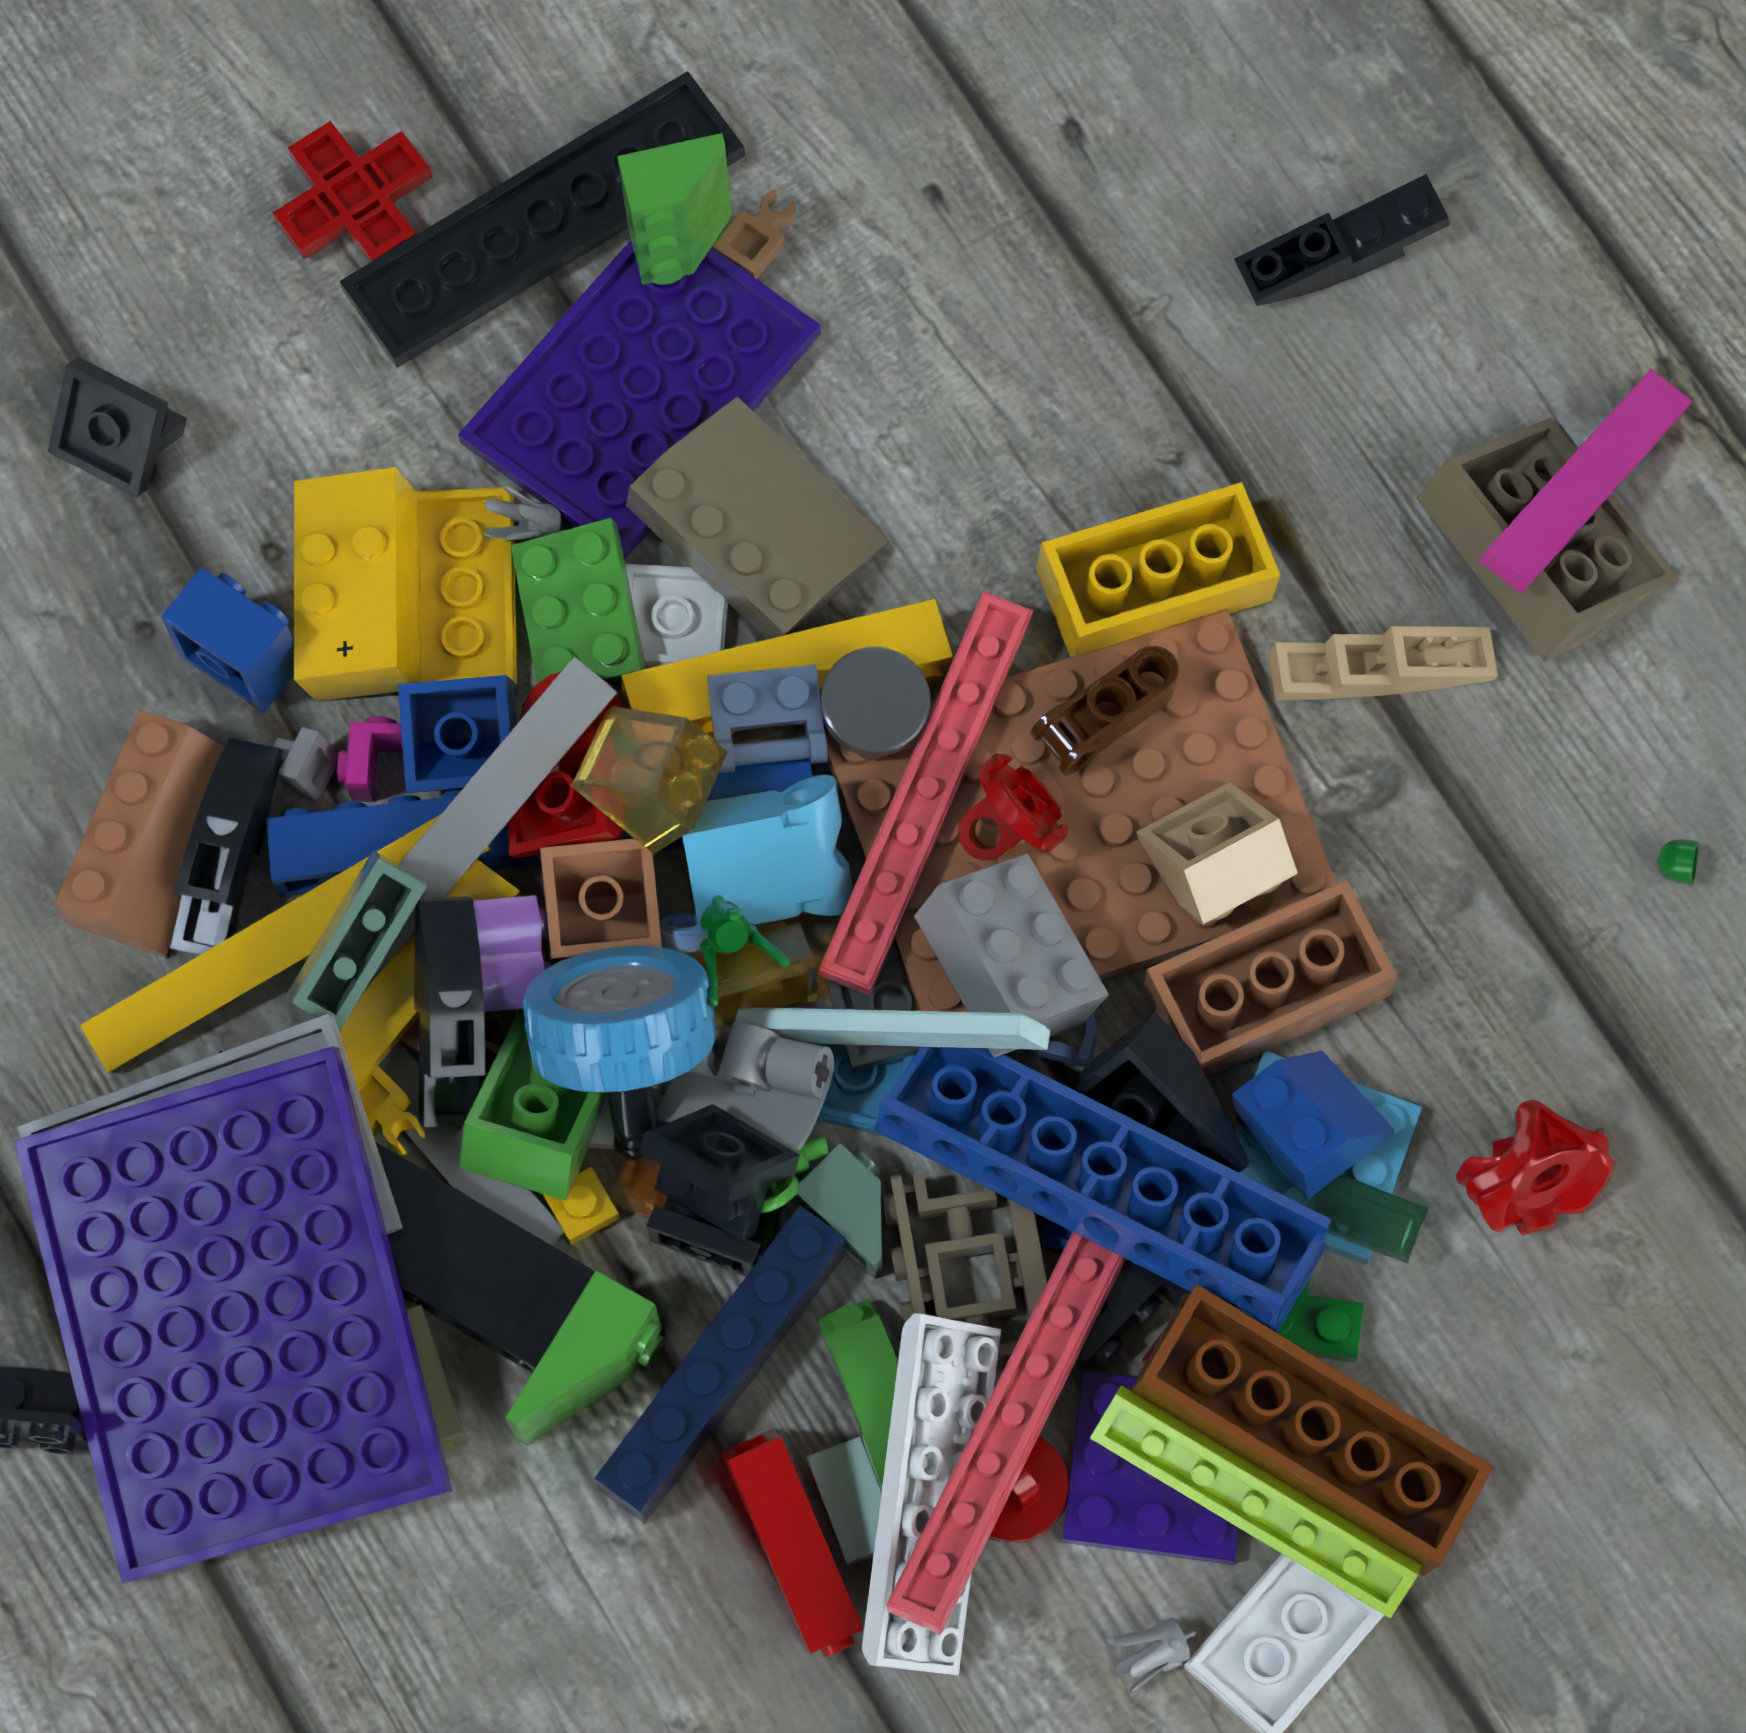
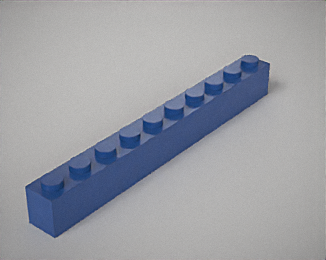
M809 759L741 765L735 766V772L718 773L716 760L712 762V765L690 767L686 763H670L661 766L656 772L639 774L634 770L623 769L626 826L619 840L651 837L652 852L684 849L677 806L772 790L781 793L789 786L812 777ZM462 789L447 791L440 798L421 800L418 796L403 795L390 799L388 804L367 806L362 802H345L335 806L332 811L313 813L309 809L295 808L283 811L280 817L266 818L271 881L278 896L303 895L367 858L373 850L379 851L442 814ZM508 823L489 844L491 850L478 857L479 861L493 871L541 866V855L517 859L510 856Z

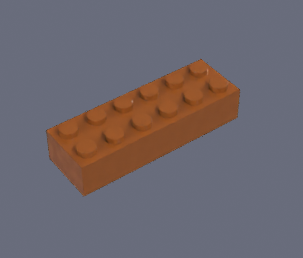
M1198 1284L1181 1300L1130 1388V1391L1422 1564L1419 1573L1422 1576L1442 1565L1494 1468L1493 1465Z

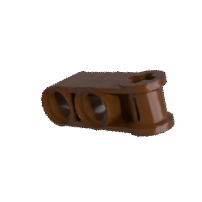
M1159 646L1144 647L1066 703L1054 707L1043 715L1032 727L1030 734L1036 741L1043 740L1061 762L1059 770L1063 775H1071L1089 763L1100 751L1169 703L1179 672L1178 662L1174 655L1165 648ZM1144 672H1154L1163 678L1164 683L1149 685L1143 682L1139 675ZM1102 702H1111L1119 706L1122 712L1115 716H1108L1102 714L1096 705Z

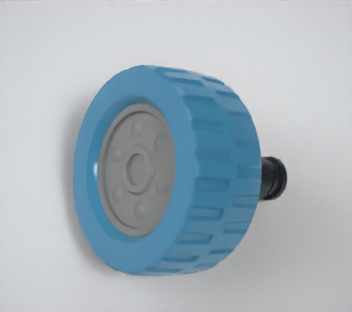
M622 946L591 951L560 961L542 971L531 981L526 989L523 1006L526 1034L533 1065L543 1078L558 1086L577 1091L608 1092L613 1131L617 1136L615 1147L617 1152L624 1157H644L645 1155L639 1152L644 1133L657 1126L652 1086L669 1081L690 1071L708 1056L714 1045L713 1007L707 1004L709 981L706 971L696 959L680 951L654 946Z

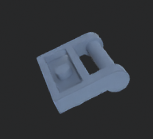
M816 665L707 676L718 773L735 772V766L799 759H809L810 764L828 761ZM805 724L806 737L734 745L731 738V731Z

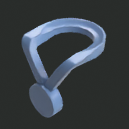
M1092 1013L1085 1021L1086 1033L1077 1055L1075 1054L1076 1049L1074 1047L1055 1041L1048 1042L1047 1050L1024 1049V1053L1030 1056L1044 1057L1085 1067L1093 1060L1097 1022L1094 1014Z

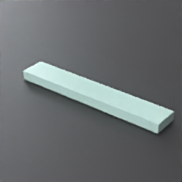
M742 1007V1009H738L736 1022L756 1025L777 1033L780 1038L809 1044L1047 1050L1050 1030L1046 1026L1022 1013Z

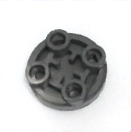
M884 647L857 649L840 658L828 672L820 697L822 718L827 730L839 744L859 754L864 759L876 760L882 756L891 755L905 749L920 735L930 710L929 687L918 666L900 652Z

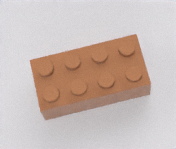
M1345 880L1148 968L1144 990L1155 1012L1192 1049L1208 1078L1260 1055L1264 1050H1271L1391 996L1397 975L1350 884Z

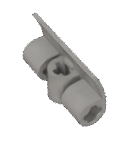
M733 1022L731 1028L715 1025V1041L710 1053L699 1065L671 1080L668 1090L655 1111L657 1121L668 1123L714 1104L795 1151L800 1150L815 1125L825 1101L834 1071L833 1052L829 1047L780 1038L777 1033L752 1024Z

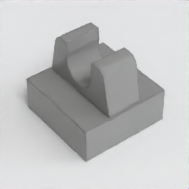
M302 727L295 741L283 738L276 739L273 747L283 749L280 762L282 765L278 774L301 798L318 803L338 764L339 753L320 732Z

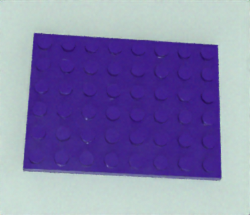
M332 1046L14 1140L122 1583L139 1580L453 1491L342 1056L338 1047Z

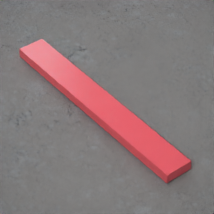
M983 591L826 951L818 976L870 996L1032 620L1033 610Z
M1072 1232L886 1604L888 1612L941 1635L1126 1260L1124 1257Z

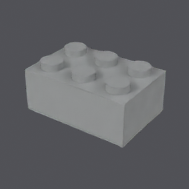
M1028 853L939 884L914 915L968 1012L1022 1013L1046 1026L1050 1030L1049 1037L1082 1025L1109 995ZM989 1048L994 1058L1017 1050Z

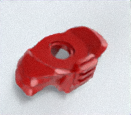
M1529 1100L1522 1102L1516 1110L1515 1137L1494 1141L1492 1157H1470L1463 1162L1456 1173V1180L1466 1187L1468 1197L1479 1206L1484 1220L1493 1231L1501 1233L1510 1226L1515 1225L1521 1235H1526L1553 1227L1557 1221L1555 1215L1579 1214L1588 1210L1609 1181L1614 1170L1615 1161L1608 1155L1609 1140L1605 1136L1603 1128L1600 1127L1595 1131L1585 1129L1560 1116L1540 1101Z

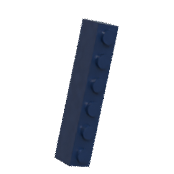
M802 1206L796 1209L595 1476L594 1480L601 1493L645 1524L845 1257L847 1249L844 1236Z

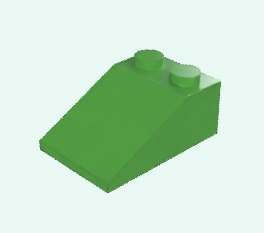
M519 1009L464 1122L459 1169L566 1201L584 1162L608 1092L572 1090L553 1084L543 1078L532 1062L523 1010Z
M596 1270L505 1417L516 1440L524 1445H528L631 1379L641 1364L649 1367L664 1343V1337L659 1335L662 1331V1326L655 1304Z

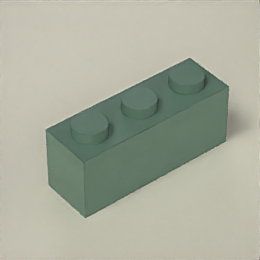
M373 850L287 992L291 1003L315 1017L332 1014L338 1029L341 1030L425 891L427 885L422 878Z

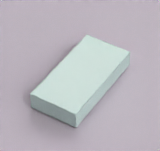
M857 1437L807 1456L809 1467L847 1567L873 1557L881 1500V1490L861 1438Z

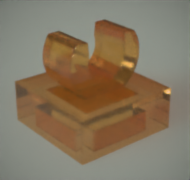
M646 1156L639 1158L625 1157L609 1195L613 1205L616 1208L648 1220L654 1205L664 1208L668 1197L654 1189L660 1164Z

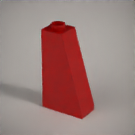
M771 1429L721 1451L724 1462L807 1650L810 1654L821 1650L822 1655L825 1657L852 1646L855 1643L852 1635L864 1629L781 1436Z

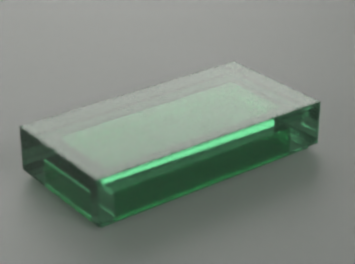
M1343 1175L1338 1176L1312 1196L1307 1205L1308 1208L1332 1219L1328 1234L1406 1264L1409 1263L1429 1210L1428 1207Z

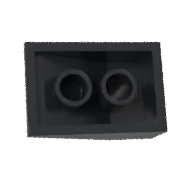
M1155 1011L1088 1063L1069 1087L1238 1173L1245 1169L1250 1162L1194 1052Z

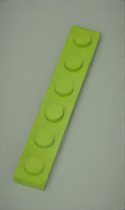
M1122 1385L1090 1437L1093 1441L1390 1619L1420 1573L1422 1564Z

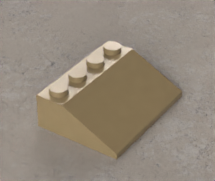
M735 397L661 455L630 485L626 506L705 582L721 594L766 640L800 632L890 541L738 397Z
M1551 417L1447 459L1416 497L1544 662L1579 647L1673 586L1679 580V577L1612 494L1522 595L1479 561L1492 543L1577 451Z

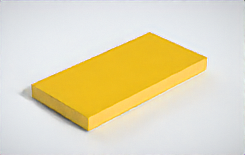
M504 487L416 491L418 682L507 675L515 682V689L518 691L517 585L511 545L516 544V540L505 541L504 538H489L485 536V532L489 528L515 526V520L489 511L485 507V501L492 498L515 503V497L507 493Z

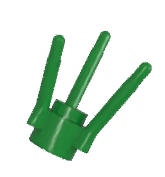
M720 895L713 897L712 904L705 909L701 916V930L706 938L699 945L704 958V970L709 981L707 1004L710 1007L718 1005L716 954L718 952L727 954L738 952L748 942L756 945L782 967L786 968L791 964L788 956L765 938L756 926L749 924L737 905L730 901H725Z

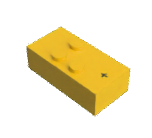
M396 467L294 481V681L316 702L398 692V684L418 683L417 492Z
M1242 482L1041 542L1036 564L1037 574L1070 657L1083 655L1228 609L1229 614L1271 602L1281 576Z

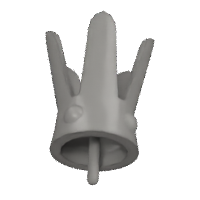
M507 485L504 486V490L525 504H515L492 498L485 501V507L489 511L519 522V526L489 528L485 532V536L489 538H504L505 541L531 540L557 533L560 530L561 515L556 507L549 503L534 502Z
M1170 1617L1167 1620L1158 1621L1156 1626L1151 1629L1115 1635L1105 1640L1109 1645L1120 1646L1152 1642V1644L1119 1662L1115 1667V1673L1118 1676L1130 1674L1132 1677H1138L1150 1671L1130 1688V1694H1132L1160 1671H1169L1181 1666L1184 1661H1188L1190 1653L1186 1639L1195 1636L1196 1632L1192 1630L1183 1634L1175 1619Z

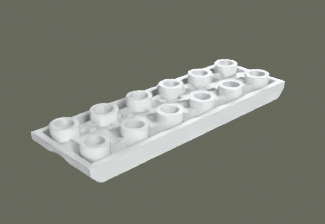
M913 1313L902 1328L862 1642V1651L869 1665L959 1675L971 1575L941 1635L888 1612L886 1604L994 1390L1001 1329Z

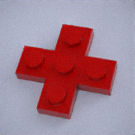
M331 121L288 147L290 158L312 185V188L272 213L277 225L303 259H306L346 232L369 262L374 261L416 235V232L393 202L433 177L429 165L402 131L361 157L356 155Z

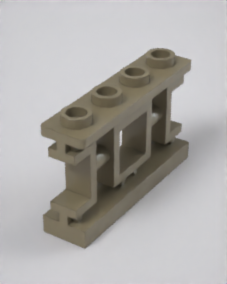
M924 1172L912 1174V1177L903 1179L901 1174L890 1176L891 1192L881 1194L886 1227L897 1226L901 1245L900 1247L890 1248L895 1280H907L910 1301L900 1302L903 1326L913 1313L925 1314L924 1307L934 1306L936 1317L990 1327L989 1320L1016 1316L1014 1292L1020 1291L1023 1293L1028 1321L1047 1284L1034 1212L1006 1198L1015 1253L1006 1254L1003 1232L974 1236L970 1217L971 1211L995 1208L997 1205L996 1192L981 1185V1191L928 1199ZM906 1199H916L919 1220L948 1216L952 1240L925 1244L926 1268H917ZM993 1252L1001 1299L947 1308L939 1261ZM1017 1342L999 1345L997 1364L1008 1362Z

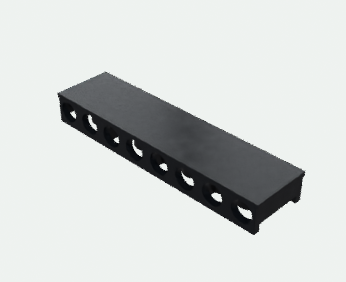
M375 1142L403 1229L387 1234L403 1298L417 1306L422 1305L425 1311L532 1374L595 1271Z

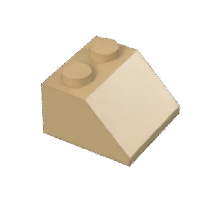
M1231 782L1136 832L1140 843L1179 905L1203 925L1209 921L1219 920L1228 916L1235 907L1257 895L1268 894L1276 890L1281 882L1298 874L1279 818Z

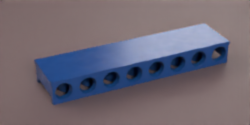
M920 1047L889 1096L885 1094L880 1102L878 1122L875 1125L874 1131L1188 1291L1198 1284L1276 1333L1279 1332L1327 1248L1325 1241L1332 1219L1005 1055L994 1058L989 1048Z

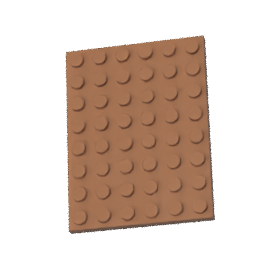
M1228 609L1006 678L893 941L900 954L899 959L918 1011L968 1012L914 915L939 884L1027 853L1100 980L1175 957L1337 884ZM1147 646H1159L1171 652L1178 662L1179 672L1169 703L1100 751L1080 770L1071 775L1064 776L1059 770L1061 762L1043 740L1036 741L1031 736L1030 731L1035 723L1051 709L1066 703L1134 655L1138 650ZM1144 672L1139 675L1140 679L1149 685L1164 683L1163 678L1154 672ZM936 699L930 700V710L928 717L930 715V712L933 708ZM1102 702L1096 705L1102 714L1108 716H1115L1122 712L1119 706L1111 702ZM829 732L825 733L828 763L836 780L837 788L864 862L867 860L920 735L909 746L897 753L882 756L876 760H868L843 747ZM995 753L1010 755L1012 761L1008 765L1015 770L1022 765L1024 768L1032 771L1058 803L1062 817L1057 820L1059 826L1061 824L1067 825L1068 834L1065 840L1052 851H1041L1023 839L1009 852L994 860L982 861L969 855L961 845L958 830L962 818L987 796L980 783L978 770ZM1231 782L1279 818L1298 874L1281 882L1276 890L1268 894L1257 895L1235 907L1228 916L1219 920L1209 921L1203 925L1179 905L1140 843L1136 832ZM987 817L978 820L975 828L978 840L986 846H996L1001 836L997 823Z

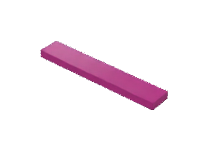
M1650 369L1492 543L1479 561L1522 595L1682 416L1692 403V400Z

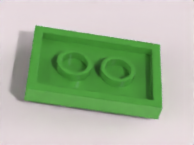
M612 518L511 545L537 684L551 674L562 672L574 656L609 684L622 681L623 674L646 669L618 526Z

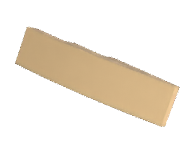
M1391 626L1383 635L1333 634L1325 643L1275 642L1268 650L1275 701L1383 696L1494 681L1498 677L1490 627Z

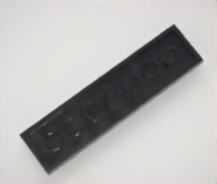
M687 71L340 280L342 291L396 368H399L627 229L628 222L617 156L722 133L728 167L745 157V147Z

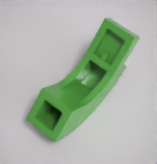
M870 1299L853 1305L843 1306L834 1312L816 1319L846 1392L869 1462L882 1492L898 1360L880 1316L876 1315Z

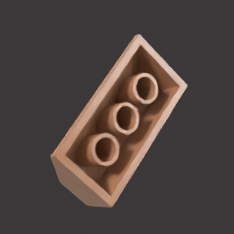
M139 709L54 903L67 925L166 959L168 958L182 895L176 894L175 890L183 858L207 785L224 749L222 745L188 725Z

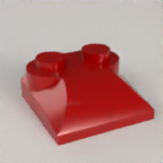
M600 728L584 732L508 822L509 853L511 857L517 859L540 855V848L615 841L621 838L626 826L623 769L621 759L617 754L610 734Z

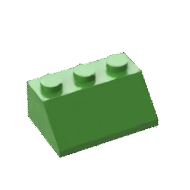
M722 133L617 156L628 228L642 285L649 283L671 284L680 280L685 275L693 274L731 220L732 208L725 142Z

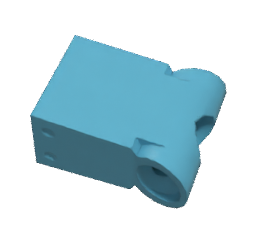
M813 776L789 786L781 793L772 790L677 806L700 936L704 935L700 925L701 916L705 909L712 904V899L716 895H720L725 901H730L737 905L750 925L796 917L802 911L824 916L843 914L853 892L850 865L835 847L842 824V816L836 780L833 776Z

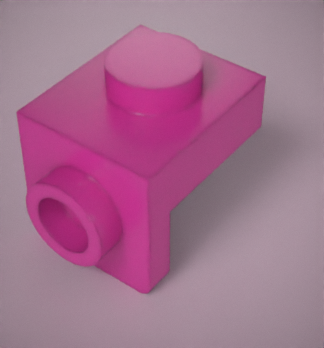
M374 716L365 719V722H350L348 751H339L337 774L339 783L346 784L352 802H374L378 751L403 752L401 723H397L396 720L388 717Z

